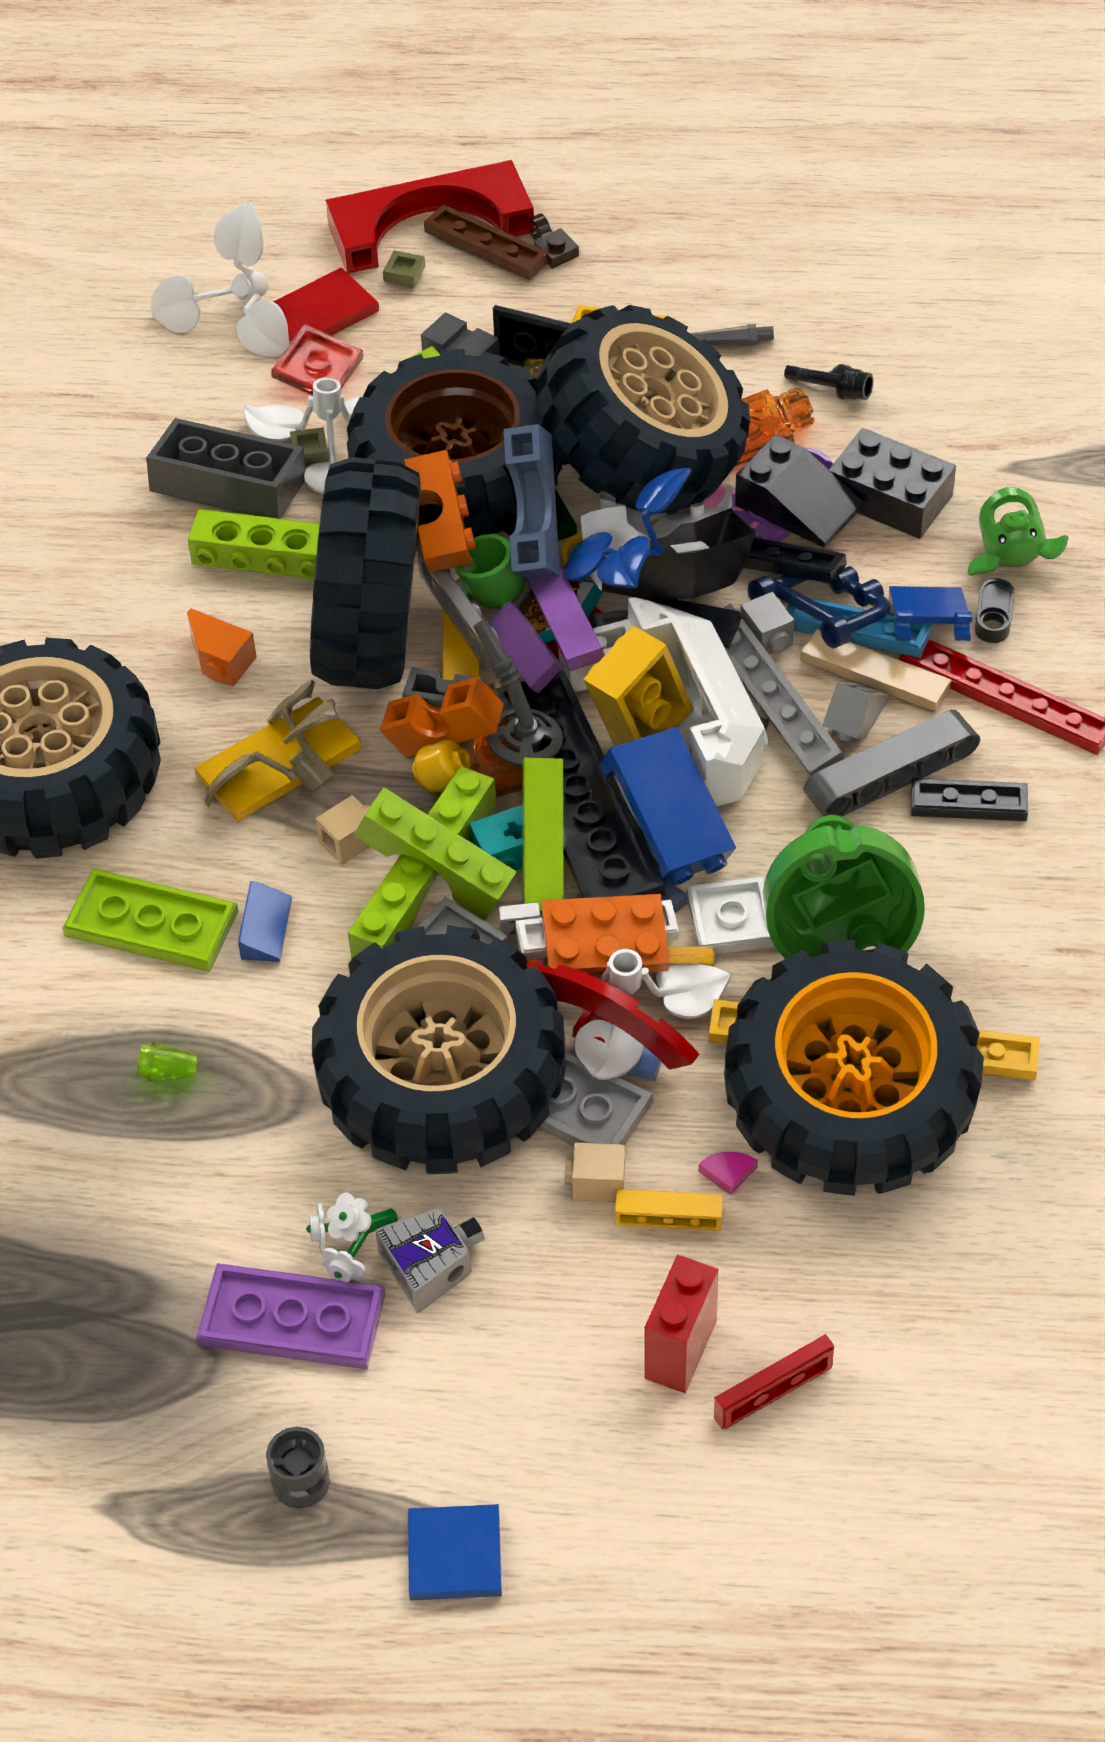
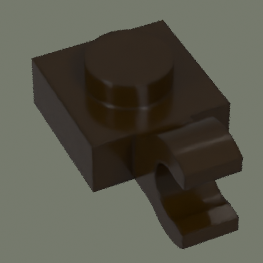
M542 213L529 218L530 222L535 226L534 229L530 230V235L534 239V246L548 251L547 264L551 269L579 257V246L562 228L552 231L547 218Z

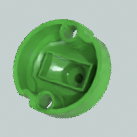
M827 815L813 821L803 835L790 842L777 855L768 870L764 882L763 903L768 932L774 946L784 959L805 949L810 958L821 955L822 944L855 940V950L877 952L878 943L907 952L916 941L923 924L925 914L924 895L916 866L909 853L888 834L869 826L858 824L854 826L848 819L838 815ZM869 946H875V947H876V948H874V949H872V950H863V949H865L866 947H869Z

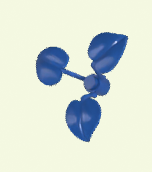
M680 468L665 472L652 479L639 494L635 506L638 511L643 512L641 518L650 541L645 536H637L627 541L616 551L613 548H608L613 540L610 533L599 532L590 535L580 542L569 556L563 572L565 578L569 581H580L589 577L598 569V578L607 585L637 588L639 574L647 556L663 555L665 552L659 545L650 517L651 515L660 514L672 503L692 470L690 468Z

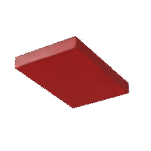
M342 267L273 301L281 308L285 315L290 345L296 353L379 311L378 301Z

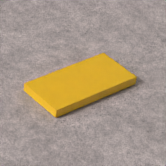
M319 696L291 712V717L296 726L316 707L324 703ZM281 717L194 767L195 775L208 789L216 776L225 767L248 752L252 754L256 751L291 769L293 766L289 760L302 748L296 738H293L286 745L283 743L291 729L285 719ZM339 717L307 729L304 734L310 748L320 756L329 768L362 749L361 740ZM257 761L246 766L215 792L214 797L238 822L303 783L297 777L290 781L283 773L263 762Z

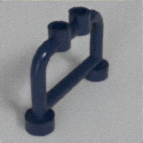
M851 566L845 567L831 584L829 583L830 588L837 594L847 592L853 595L855 602L861 607L867 605L873 607L848 619L791 589V587L808 579L782 575L771 580L768 576H762L750 581L748 584L750 600L773 592L777 598L821 621V636L826 645L833 649L847 644L851 640V633L880 621L887 616L890 610V604L888 599L884 597L881 583L876 579L863 584L859 583L858 573Z

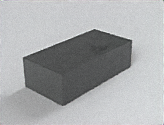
M174 418L146 457L149 491L254 516L280 519L305 482L304 447Z

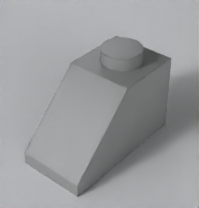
M857 682L837 683L822 726L833 730L831 736L852 743L854 738H866L888 702L890 694Z

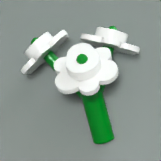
M345 1192L337 1198L336 1206H331L327 1211V1217L331 1222L324 1223L322 1202L317 1203V1215L309 1216V1225L306 1227V1230L310 1233L311 1242L319 1241L320 1252H323L322 1256L324 1258L322 1265L333 1279L346 1283L350 1280L352 1282H362L366 1268L362 1263L354 1260V1257L369 1233L398 1221L397 1214L393 1209L369 1215L365 1212L368 1207L365 1199H356L353 1194ZM325 1232H329V1235L334 1239L344 1238L346 1241L353 1243L347 1252H338L332 1248H325Z

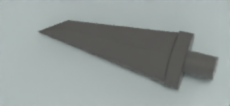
M756 324L690 333L700 341L705 339L711 345H757L758 341L774 340L773 326L756 327Z

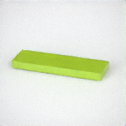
M524 757L522 761L523 904L538 903L539 912L542 914V900L564 899L563 759Z

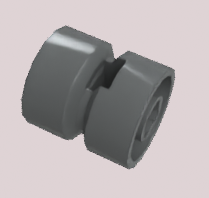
M298 1426L286 1428L277 1433L269 1442L266 1451L273 1491L279 1501L288 1507L299 1509L311 1507L321 1501L328 1492L330 1484L323 1442L318 1434L312 1430Z

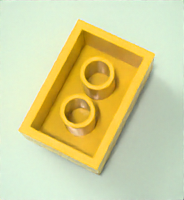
M633 625L623 636L616 640L610 651L599 663L592 666L588 675L583 679L612 742L617 746L679 727L694 710L667 645Z

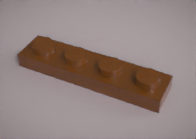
M444 204L424 221V231L528 280L548 263V251Z

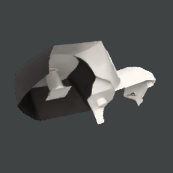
M726 485L725 496L716 507L704 508L703 503H695L690 505L689 511L664 516L652 526L659 545L665 552L663 555L647 556L639 574L637 588L607 585L598 578V569L590 577L601 591L645 600L699 597L733 585L737 581L746 564L756 531L733 512L732 486ZM606 492L601 493L599 497L600 510L581 516L583 540L595 533L607 532L613 537L608 548H613L616 551L620 546H623L627 541L637 536H645L650 541L641 518L643 512L627 508L626 505L620 503L616 504L615 497ZM660 513V514H657V515H651L650 521H652V520H654V519H656V518H658V517H660V516H663V515H665V514H667V513Z

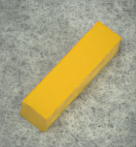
M617 1189L615 1225L721 1231L723 1194Z

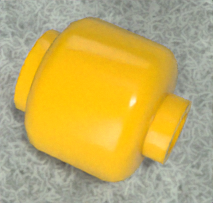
M441 740L423 746L417 751L415 760L412 763V772L415 781L420 787L425 788L431 793H442L460 766L470 769L471 760L468 752L461 748L459 744L453 740Z

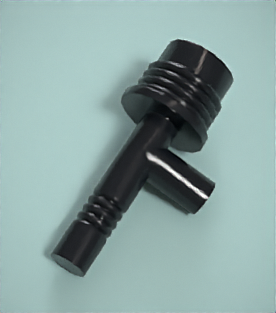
M838 364L830 372L787 365L784 371L786 379L836 388L837 397L842 400L846 398L868 400L873 389V375L860 369H854L849 365Z

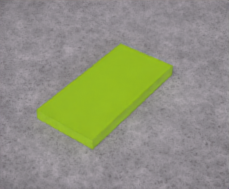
M93 868L62 929L66 937L210 972L239 910L235 902Z

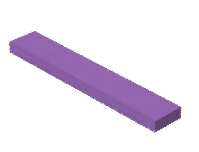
M559 563L560 576L527 580V583L569 671H573L599 662L605 655L569 581L563 575L564 571Z

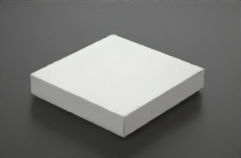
M764 876L687 886V898L698 947H712L714 955L775 947L768 932L763 903Z

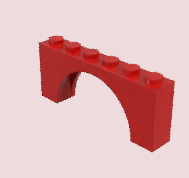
M512 160L325 200L328 226L348 274L379 267L377 249L384 235L392 227L412 216L436 211L443 204L457 211L477 216L495 228L515 237L530 234V230L534 229V225L529 219L534 216V207Z

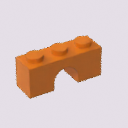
M447 450L404 459L407 467L420 474L419 506L437 504L443 508L441 515L435 521L417 526L424 561L429 573L471 564L470 550L476 549L472 528L465 529L463 517L469 516L465 495H458L456 484L462 483L458 461L451 462Z
M477 676L447 685L441 708L430 705L418 693L389 701L380 732L407 758L416 755L417 751L423 746L441 740H453L459 744L496 734L504 703Z

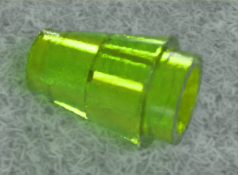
M154 1041L151 1042V1045L141 1044L137 1076L147 1077V1081L195 1078L198 1054Z

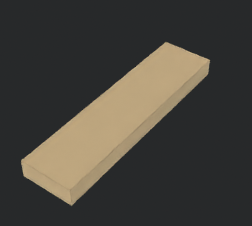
M816 629L806 643L800 655V661L934 712L948 693L951 685V679L850 641L838 648H830L824 642L818 629Z

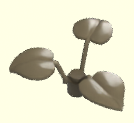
M313 679L303 684L294 694L284 699L267 719V722L271 724L282 715L291 729L283 743L286 745L293 738H296L302 749L289 760L293 767L288 769L258 751L252 754L248 752L225 767L213 780L205 797V804L210 807L215 792L246 766L257 761L263 762L283 773L290 781L297 777L310 792L316 790L332 776L333 771L310 748L304 734L307 729L315 725L338 718L335 701L330 699L319 705L297 726L291 717L292 708L302 699L312 698L315 685Z

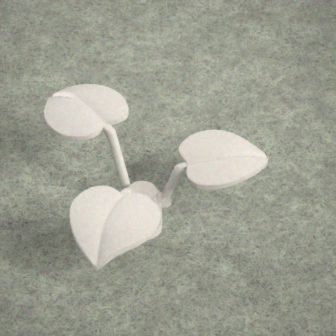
M250 202L243 203L224 215L218 221L214 230V244L218 253L224 259H234V266L243 273L237 274L234 277L231 287L194 295L191 280L183 276L169 277L156 287L151 298V313L166 329L175 333H184L192 330L199 321L200 308L196 301L234 293L241 300L250 299L243 309L246 316L242 317L236 326L238 338L242 345L248 351L259 356L278 357L287 355L292 352L285 315L281 308L273 301L261 300V297L268 289V281L265 275L259 271H253L252 267H246L255 265L261 258L263 235L258 216Z
M321 378L313 383V396L308 397V405L304 414L299 409L291 406L253 407L245 404L244 416L247 426L255 436L280 442L289 441L291 431L304 430L313 409L318 418L326 420L329 463H315L309 466L304 473V481L307 487L323 494L330 464L336 463L333 419L341 411L344 419L349 421L360 397L344 402V394H341L340 382L333 378Z
M621 949L614 952L607 962L605 972L602 975H592L605 982L609 979V984L628 995L636 992L643 980L655 997H664V1007L670 1014L683 1019H695L708 1014L713 1008L714 999H720L730 980V973L703 964H670L668 971L657 973L655 984L649 976V969L646 967L642 968V960L639 954L630 949ZM544 958V965L547 967V960ZM604 1020L591 1021L581 1027L576 1035L574 1044L575 1054L581 1065L593 1078L595 1077L600 1080L614 1079L628 1073L640 1061L644 1046L632 1036ZM594 1037L603 1038L605 1040V1043L595 1039Z

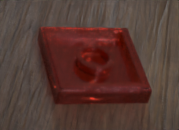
M304 324L271 369V377L312 396L313 383L321 378L338 380L342 389L363 359V350Z

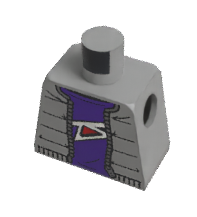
M437 1208L375 1230L379 1254L417 1313L469 1276L472 1269L468 1248L485 1240L484 1233L474 1217L453 1227L443 1210Z

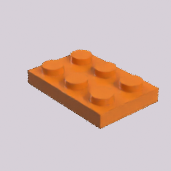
M661 894L542 900L541 911L547 967L556 969L558 965H565L590 975H602L607 969V962L614 952L621 949H630L639 954L642 960V968H648L649 972L669 970L670 962Z

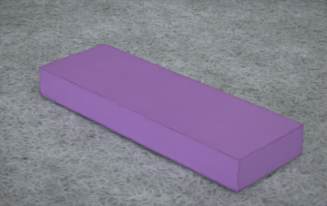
M508 601L488 622L490 627H493L497 632L505 655L507 657L511 656L513 659L512 664L516 665V670L520 672L522 678L535 692L539 693L563 668V665L527 618L511 601Z

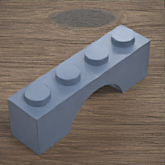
M539 424L504 429L505 463L514 484L517 501V523L514 533L510 536L512 573L525 581L560 576L552 434Z

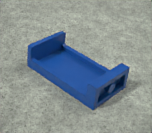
M678 727L609 748L599 765L605 778L616 775L660 867L659 873L664 884L672 882L673 885H679L690 880L695 873L705 870L707 874H711L724 868L728 864L727 859L734 852L736 846Z

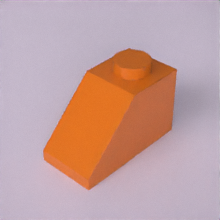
M190 608L187 612L188 622L202 674L214 681H221L234 686L257 657L253 632Z

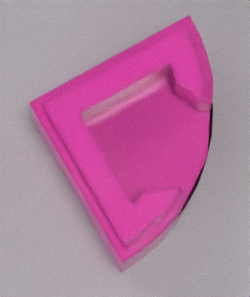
M721 1152L701 1161L698 1172L731 1195L757 1169L758 1160L740 1152Z

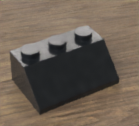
M498 305L493 307L494 336L499 338L500 356L505 357L509 364L540 371L541 364L571 324Z

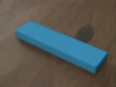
M810 598L847 619L866 611L865 609ZM788 604L786 610L794 619V631L813 635L816 629L820 630L821 621ZM887 614L880 621L851 633L850 642L921 658L932 634V623H911V640H896L894 615Z

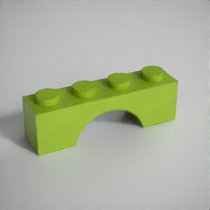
M385 787L382 788L365 813L354 834L356 838L386 857L397 854L406 855L429 865L447 882L451 889L453 900L485 920L516 874V871Z

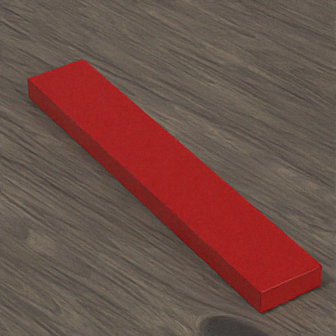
M929 639L921 658L904 654L899 657V660L951 679V690L1095 755H1098L1105 746V717Z

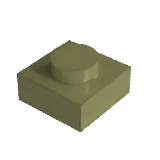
M394 250L383 270L384 282L415 288L425 268V256Z
M324 427L290 432L291 444L304 447V464L329 461Z

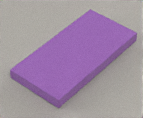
M217 1263L198 1330L197 1343L198 1346L368 1369L384 1302L385 1288L380 1285L351 1281L346 1283L336 1279Z

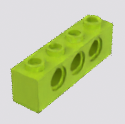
M198 509L187 539L191 563L206 567L314 579L320 524Z

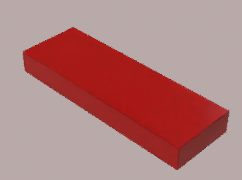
M825 1334L714 1397V1419L722 1430L727 1429L832 1369L835 1345Z

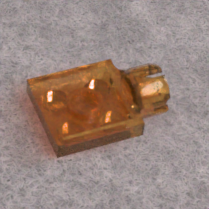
M793 388L778 396H773L768 389L741 399L749 404L750 425L745 452L736 466L748 462L775 434L795 443L793 433L814 424L815 420L811 416L813 407L808 396L803 395L806 392L802 388Z

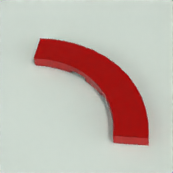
M527 960V968L535 966L544 974L557 995V1001L585 1009L619 1027L646 1047L669 1070L692 1065L700 1055L670 1024L662 1018L658 1023L638 1009L640 1003L638 1000L617 987L588 973L565 965H558L555 969L543 966L542 961Z

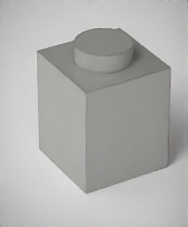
M773 592L741 604L740 615L768 654L783 651L793 645L794 619Z

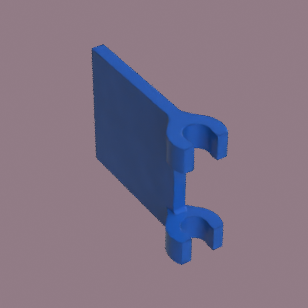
M889 586V596L895 620L896 640H911V623L954 624L955 641H971L970 623H972V611L967 609L962 587Z

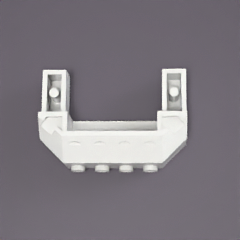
M637 597L629 598L628 619L593 628L602 646L604 655L610 651L616 640L623 636L632 625L667 645L694 709L679 725L678 730L716 807L741 800L763 763L764 746L768 745L766 730L712 622L663 604ZM558 648L559 661L563 665L560 671H565L574 692L586 690L587 687L583 679L588 675L592 666L599 662L569 671ZM620 786L621 793H622V795H623V797H624V799H625V801H626V803H627V805H628V807H629V810H630V812H631V814H632V816H633V818H634V820H635V822H636V824H637L638 829H640L641 827H640V825H639V823H638V821H637V819H636V817H635V815H634V813H633V811H632V809H631V807H630V804H629V802H628V800H627V798H626V796H625V794H624V792H623V790H622V788H621V786Z

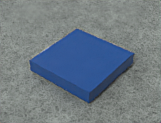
M499 1504L408 1508L410 1601L502 1596Z

